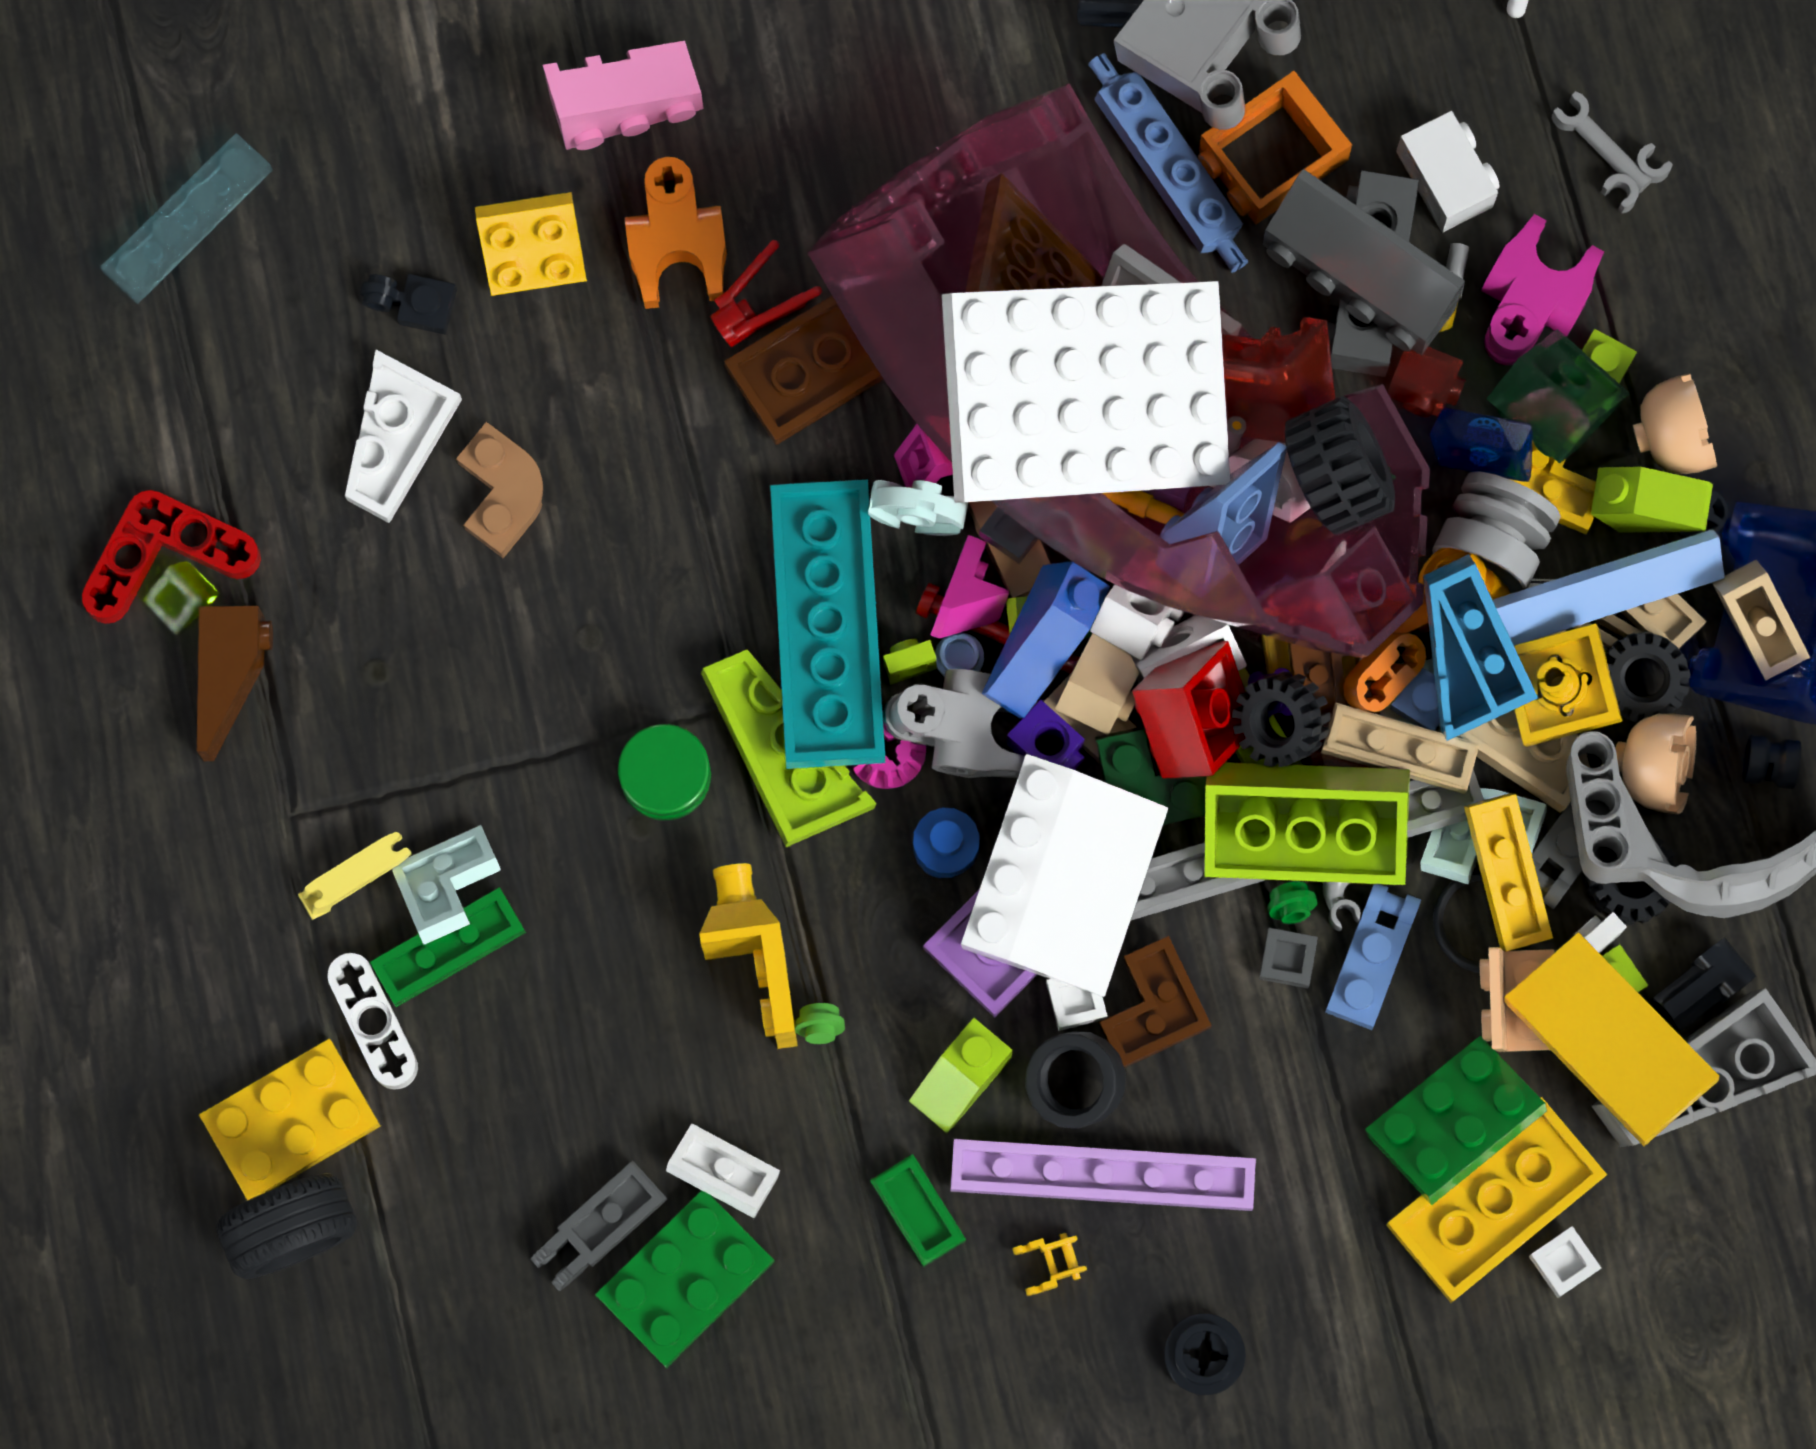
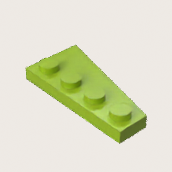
M748 649L703 668L701 675L785 847L875 808L877 803L866 790L863 792L850 777V771L846 766L786 769L782 690Z

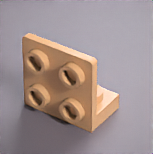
M1489 947V959H1480V985L1484 991H1490L1491 1009H1482L1481 1012L1482 1038L1486 1042L1492 1041L1493 1050L1497 1052L1551 1051L1506 1005L1504 997L1555 953L1554 949L1505 952L1499 947Z

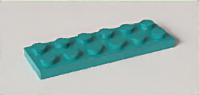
M868 480L770 485L786 769L885 763L871 521L868 515L870 506Z

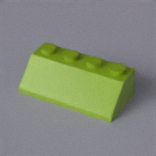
M1225 762L1213 776H1207L1205 877L1405 885L1410 769L1308 765L1279 767V764L1269 767L1264 764Z

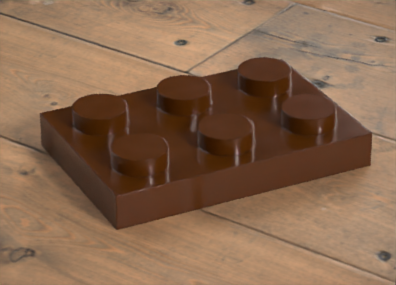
M848 287L843 288L724 361L726 370L775 445H778L899 371L898 362Z

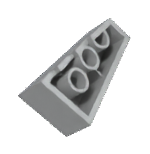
M1766 988L1748 993L1684 1039L1720 1076L1719 1081L1657 1136L1816 1075L1815 1057ZM1600 1101L1592 1105V1108L1620 1147L1634 1146L1640 1143Z

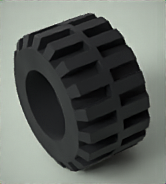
M1340 396L1285 422V444L1296 479L1312 511L1330 532L1337 536L1393 512L1395 509V490L1387 462L1367 420L1358 407L1347 397Z

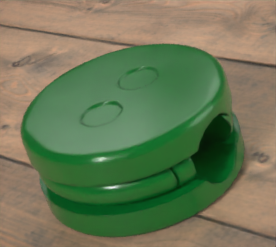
M657 724L640 730L626 743L619 758L618 777L627 801L635 810L655 820H675L690 814L703 802L711 783V768L707 752L694 734L676 725Z

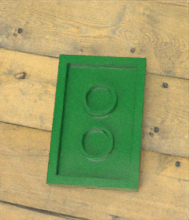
M1479 1036L1365 1130L1368 1138L1421 1195L1433 1205L1545 1114L1547 1108L1545 1102Z
M701 1190L595 1295L667 1369L775 1261L710 1194Z

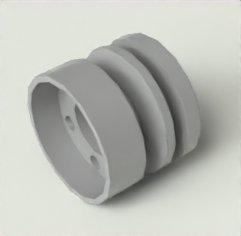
M1471 472L1466 476L1461 486L1463 494H1459L1453 504L1456 513L1460 517L1448 518L1445 521L1432 552L1434 554L1441 548H1453L1477 555L1484 562L1485 567L1493 571L1509 588L1510 594L1527 589L1540 563L1537 554L1532 550L1546 548L1551 539L1549 532L1556 528L1561 515L1549 500L1526 486L1495 474Z

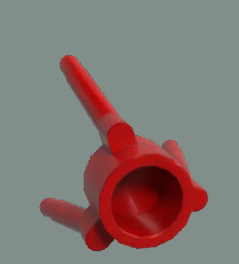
M772 240L733 285L714 299L719 310L711 314L710 317L731 348L757 330L802 309L809 300L822 293V288L815 286L759 315L755 313L745 298L738 303L735 301L737 295L778 249L779 242L777 240Z

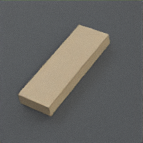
M1335 703L1330 718L1331 721L1328 725L1330 730L1324 740L1321 753L1372 768L1410 769V779L1462 794L1467 792L1479 743L1458 737L1446 741L1443 733Z

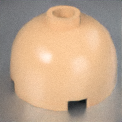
M1687 373L1657 384L1646 394L1641 404V423L1633 425L1640 453L1650 451L1658 466L1668 472L1677 474L1697 473L1717 467L1712 443L1708 444L1707 440L1709 439L1707 422L1696 386L1691 379V374Z
M1656 714L1644 718L1631 729L1626 742L1617 743L1615 749L1619 772H1622L1623 783L1632 800L1644 808L1678 815L1683 812L1689 793L1679 791L1681 785L1685 784L1686 778L1692 779L1696 754V726L1690 725L1694 720L1693 716Z

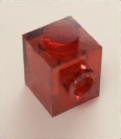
M1427 347L1422 355L1412 349L1409 352L1404 351L1392 378L1387 397L1404 403L1403 407L1415 415L1430 417L1433 414L1441 418L1446 403L1456 406L1466 379L1458 376L1463 360Z

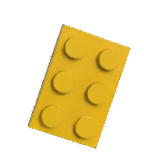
M330 1038L199 1114L247 1201L277 1188L381 1127Z

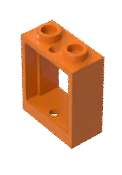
M1292 71L1246 103L1245 115L1242 121L1235 127L1227 130H1219L1212 127L1201 135L1199 161L1211 178L1215 179L1219 176L1229 189L1227 197L1234 209L1241 216L1248 214L1256 225L1278 210L1300 172L1260 199L1223 152L1222 148L1283 107L1321 155L1319 159L1304 168L1307 172L1321 180L1349 159L1352 147L1351 142L1295 71Z

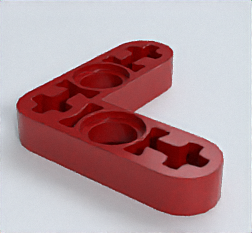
M153 490L142 491L133 497L84 587L82 603L88 614L97 622L109 624L122 619L130 608L162 546L234 579H244L255 573L261 561L260 550L254 539L247 533L165 494ZM154 504H158L157 509L164 518L173 521L169 537L165 536L169 531L166 524L158 520L151 519L147 525H144L145 520L140 514L142 508L151 510ZM175 513H180V515L175 519ZM197 522L207 527L208 535L201 545L190 547L182 543V530L190 523ZM218 534H224L221 536L220 541L224 546L232 550L239 549L241 544L245 545L244 550L249 559L246 562L238 560L234 566H231L229 556L215 548ZM125 545H135L141 549V560L132 569L120 568L115 562L116 553ZM213 549H214V555H213V557H209L208 555H209V554L213 551ZM110 570L119 579L129 581L127 586H123L121 582L117 581L112 591V595L117 600V603L114 607L105 605L102 611H100V605L94 598L97 593L104 595L108 593L113 584L111 578L106 576L107 571Z

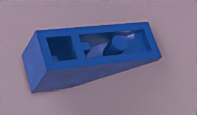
M1073 561L1043 565L982 694L1018 718H1025L1091 629L1110 586Z

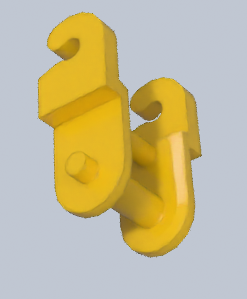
M1067 1233L1059 1235L1061 1240L1046 1245L1044 1239L1041 1238L1029 1242L1027 1245H1020L1012 1249L1014 1255L1040 1249L1046 1258L1051 1274L1050 1281L1025 1289L1027 1296L1057 1288V1280L1072 1276L1074 1281L1081 1279L1079 1273L1086 1271L1087 1267L1078 1266L1072 1243L1078 1240L1077 1236L1068 1237ZM1062 1247L1068 1270L1058 1273L1051 1250Z

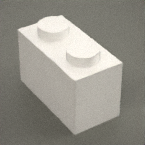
M1452 111L1402 135L1396 151L1411 179L1419 180L1418 191L1442 233L1493 208L1498 194L1497 189H1499V181L1493 168L1487 162L1482 164L1474 151L1476 141L1469 126L1465 122L1459 124Z

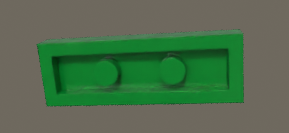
M500 887L463 908L470 923L469 925L427 944H423L420 935L417 934L370 961L371 966L395 1007L400 1006L526 933Z

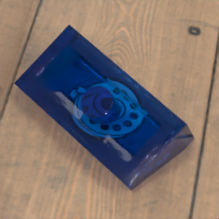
M1451 408L1441 410L1430 432L1431 441L1440 466L1471 472L1490 473L1511 480L1529 482L1531 478L1533 442L1532 427L1529 423Z

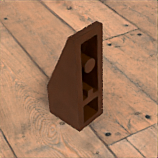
M259 606L199 607L197 753L204 762L215 760L264 666V650H272V621H265Z

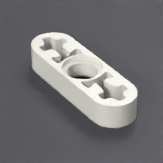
M355 953L340 955L331 963L328 970V982L376 1080L382 1086L389 1089L404 1088L417 1075L418 1062L369 962L363 956ZM349 965L355 971L364 969L365 974L361 975L358 979L366 996L372 990H375L377 993L376 997H368L358 1001L351 1009H349L347 1003L357 1001V998L348 984L339 986L338 982L345 977L343 968ZM369 1008H379L387 1016L385 1028L375 1035L365 1034L359 1027L361 1014ZM395 1033L397 1034L398 1041L388 1043L398 1059L407 1057L408 1061L401 1066L403 1074L397 1078L390 1072L382 1074L381 1069L387 1065V1060L380 1047L373 1053L369 1050V1046L385 1043Z

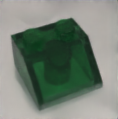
M1557 329L1517 359L1487 397V400L1497 408L1499 415L1505 421L1517 425L1526 433L1541 453L1553 457L1560 464L1580 448L1630 393Z

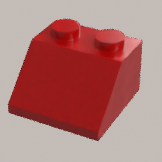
M1229 641L1217 642L1155 667L1132 690L1136 710L1141 715L1150 742V751L1156 759L1162 779L1213 776L1240 747L1239 742L1246 739L1243 732L1235 735L1233 726L1241 723V719L1232 718L1233 709L1242 706L1236 700L1239 694L1244 693L1245 690Z

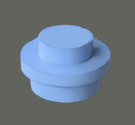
M961 632L944 637L937 645L935 651L937 668L944 677L945 671L949 669H966L979 672L983 666V648L975 637L967 633Z

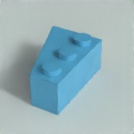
M1468 554L1424 575L1440 730L1446 741L1537 699L1538 696L1479 570L1470 555Z

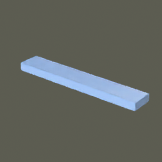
M1712 529L1493 599V602L1513 645H1518L1724 579L1720 539Z

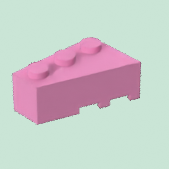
M685 41L628 50L626 53L627 59L602 64L600 55L586 57L584 59L585 67L559 71L557 63L543 65L550 99L566 150L575 147L578 150L592 149L601 145L605 138L618 134H623V136L627 137L639 135L647 131L650 125L665 120L671 123L683 122L692 118L696 111L704 109L701 90Z

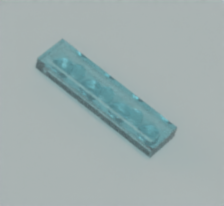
M236 133L100 267L101 270L138 304L273 171L270 163Z

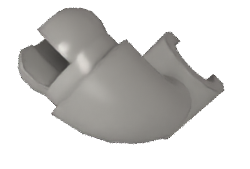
M1323 882V895L1330 910L1328 919L1332 928L1337 931L1342 930L1341 923L1336 917V911L1341 908L1348 909L1352 913L1355 922L1358 923L1361 914L1358 905L1351 900L1344 899L1343 896L1344 890L1349 883Z

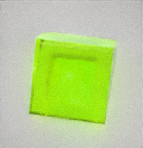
M185 561L170 565L143 601L175 634H178L199 616V607L209 606L219 595V592L192 564Z

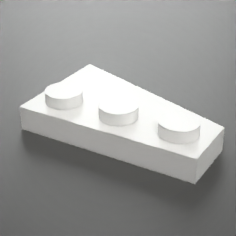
M376 350L370 388L367 391L363 408L364 416L360 435L356 441L345 493L347 501L390 523L462 401L461 395Z

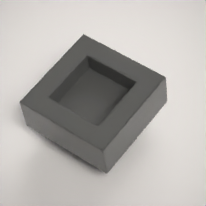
M1268 928L1259 980L1309 988L1318 937Z

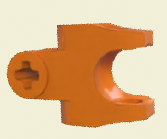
M675 157L657 159L649 166L645 173L648 214L625 217L631 268L638 280L645 309L659 307V278L667 267L678 262L690 263L700 269L706 281L709 300L714 301L715 298L724 293L723 279L727 259L721 206L697 208L690 168L684 161ZM674 180V193H665V181Z

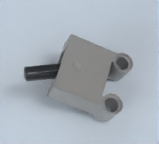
M1079 0L1077 6V20L1081 26L1122 28L1113 40L1117 60L1200 111L1205 121L1211 127L1219 130L1235 127L1242 121L1245 115V101L1240 79L1234 73L1225 69L1253 32L1257 31L1261 48L1272 55L1291 53L1301 40L1299 12L1292 0ZM1275 21H1284L1289 24L1281 30L1268 28ZM1220 95L1233 97L1229 103L1224 105H1217L1211 102Z

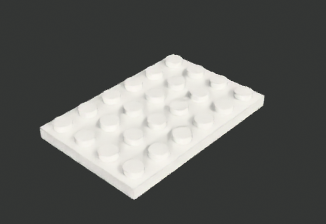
M1218 281L942 294L955 503L1226 485L1230 482Z

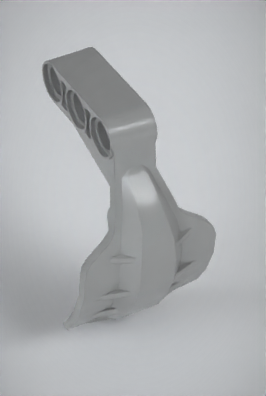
M1592 731L1583 733L1575 739L1568 756L1566 774L1580 865L1583 873L1590 880L1601 884L1644 881L1662 897L1687 912L1702 916L1729 918L1761 910L1791 895L1816 874V831L1800 843L1763 860L1745 864H1731L1700 872L1688 865L1671 866L1647 829L1620 777L1617 754L1613 742L1606 735ZM1586 753L1594 754L1602 760L1603 765L1598 768H1589L1581 763L1579 756ZM1592 800H1600L1609 807L1610 813L1606 815L1591 813L1586 803ZM1599 847H1607L1616 853L1618 860L1604 863L1594 856L1593 850Z

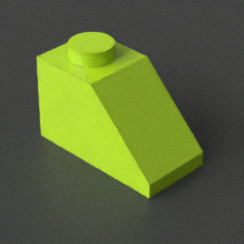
M1645 467L1598 468L1591 515L1618 532L1706 531L1713 484L1708 481Z
M973 1018L941 1055L909 1102L948 1134L1012 1059V1049L978 1020Z

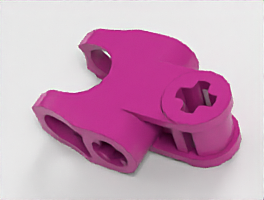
M1536 214L1531 217L1517 236L1506 244L1481 289V292L1501 302L1492 317L1484 343L1489 357L1503 365H1516L1524 361L1530 354L1545 326L1564 337L1568 336L1586 305L1592 291L1597 267L1604 254V251L1592 245L1587 249L1582 260L1575 267L1565 271H1556L1548 268L1540 261L1536 250V245L1547 220ZM1510 329L1518 333L1513 341L1504 337Z

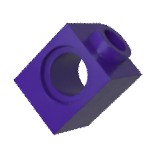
M1042 700L1007 735V745L1016 754L1023 755L1024 757L1028 754L1076 770L1085 758L1080 753L1084 748L1085 739ZM1044 735H1054L1061 740L1063 748L1056 755L1047 756L1037 750L1035 743Z

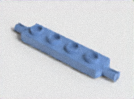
M1105 53L1093 58L1088 66L1103 85L1097 92L1094 99L1199 253L1217 250L1231 273L1236 272L1237 269L1240 270L1248 263V259L1244 257L1233 239L1243 223L1143 78L1137 72L1119 75Z

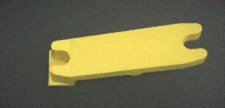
M394 832L384 836L309 883L304 891L298 894V897L311 919L314 920L328 913L333 905L405 861L411 855V850L403 848L395 852L393 848L395 843L402 839V835Z

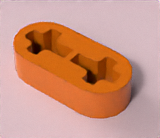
M1390 633L1381 638L1345 678L1343 690L1347 703L1353 708L1369 712L1382 711L1423 668L1426 660V651L1422 641L1416 635L1409 633ZM1398 646L1405 647L1401 655L1405 661L1404 664H1394L1400 656L1397 650ZM1366 680L1375 681L1370 687V691L1373 694L1372 698L1364 697L1368 690L1365 684Z

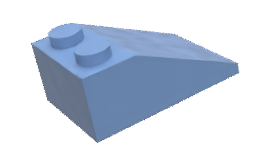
M1278 442L1231 473L1230 482L1226 485H1217L1213 489L1210 487L1205 488L1195 499L1192 508L1182 517L1179 515L1172 517L1160 534L1162 546L1158 562L1203 596L1213 589L1267 540L1287 447Z

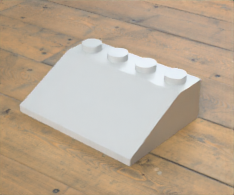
M1026 754L961 942L962 949L1105 997L1168 807L1073 769Z

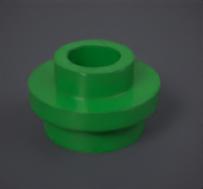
M1293 881L1279 885L1269 893L1271 902L1267 908L1271 918L1281 920L1285 924H1294L1307 919L1310 916V911L1317 906L1318 902L1315 893L1309 891L1308 885L1305 882Z

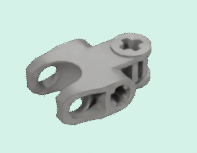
M949 669L945 671L943 689L927 685H913L906 688L903 692L892 696L885 705L883 722L887 731L902 741L934 746L932 769L938 772L965 778H1018L1025 759L1023 755L1002 749L995 742L991 734L993 715L996 712L1011 713L982 694L991 674L966 669ZM913 704V712L907 711V706ZM915 714H919L920 720L915 722Z

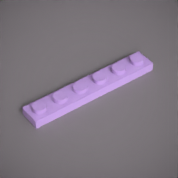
M954 1139L951 1192L1252 1211L1256 1158Z

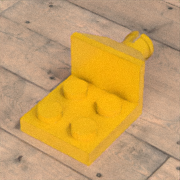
M741 863L717 867L713 869V876L717 887V905L711 906L699 933L705 960L753 953L759 988L768 987L770 998L760 999L766 1037L775 1036L778 1049L798 1046L780 922L762 899L757 900L756 896H754L751 864Z

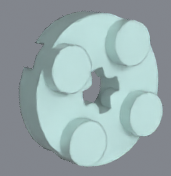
M876 480L873 483L868 515L876 521L899 529L900 522L902 521L915 525V533L950 536L959 534L960 530L964 528L968 502L955 503L954 496L941 495L942 486L929 481L916 480L913 482L912 488H907L894 482Z

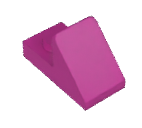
M930 418L919 420L894 454L907 488H912L913 482L916 480L937 483L941 477L953 474L950 422Z
M968 535L940 607L931 636L940 639L992 624L1000 619L1009 596V591L983 581L989 565L980 561L986 541Z

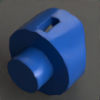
M939 808L931 811L919 821L914 831L913 852L917 864L926 874L936 878H952L962 874L974 864L979 855L980 835L976 824L966 813L955 808Z

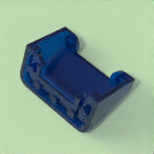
M1736 502L1733 516L1727 518L1723 528V543L1725 546H1729V551L1736 560L1733 571L1755 560L1759 562L1768 573L1810 658L1765 680L1724 607L1715 646H1705L1698 655H1694L1690 660L1688 667L1690 670V687L1702 696L1798 722L1816 725V511Z

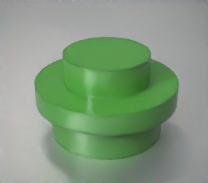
M814 1003L803 1006L799 1010V1018L795 1021V1032L805 1037V1040L812 1044L830 1043L835 1040V1036L840 1035L845 1030V1020L839 1016V1008L828 1003Z

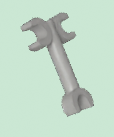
M1575 91L1571 95L1569 102L1577 109L1578 115L1573 117L1567 116L1557 107L1551 117L1553 123L1564 131L1576 130L1618 173L1610 176L1605 181L1601 193L1606 196L1614 188L1625 190L1628 198L1623 200L1618 211L1621 214L1626 213L1634 207L1639 193L1650 183H1659L1668 177L1673 164L1668 161L1659 169L1650 168L1646 163V159L1655 150V146L1652 143L1640 149L1634 162L1588 116L1589 103L1581 93Z

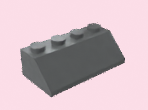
M1305 169L1297 176L1265 230L1262 245L1267 248L1266 252L1271 259L1285 268H1290L1292 265L1307 276L1306 281L1316 291L1326 296H1329L1331 293L1347 304L1346 309L1356 319L1366 324H1369L1371 321L1387 331L1386 337L1391 343L1407 352L1412 349L1420 355L1424 353L1455 311L1465 283L1462 278Z

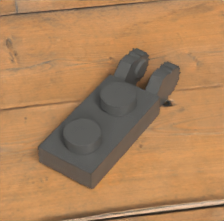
M632 1161L558 1227L559 1232L531 1257V1261L538 1268L548 1264L569 1241L580 1255L555 1275L552 1284L558 1291H561L583 1273L589 1265L593 1267L658 1209L667 1198L637 1164Z

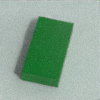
M913 1154L870 1180V1183L923 1267L966 1241V1238Z

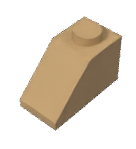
M1757 560L1731 572L1724 579L1712 582L1733 625L1765 680L1810 658L1768 573Z
M1092 633L1055 710L1109 735L1116 719L1119 718L1126 722L1135 705V698L1130 690L1139 671L1131 655Z

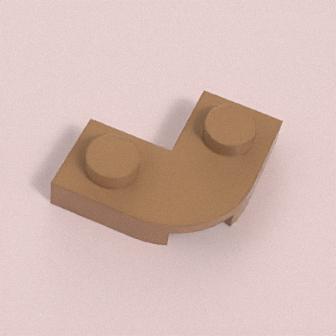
M486 422L456 458L458 465L492 489L466 521L464 528L496 554L504 558L538 516L542 507L543 481L534 459L525 450Z

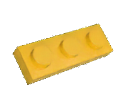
M1508 793L1464 806L1500 948L1507 952L1552 939L1553 936L1516 794Z

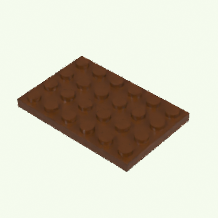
M1000 173L987 183L965 293L1101 287L1104 277L1003 173Z

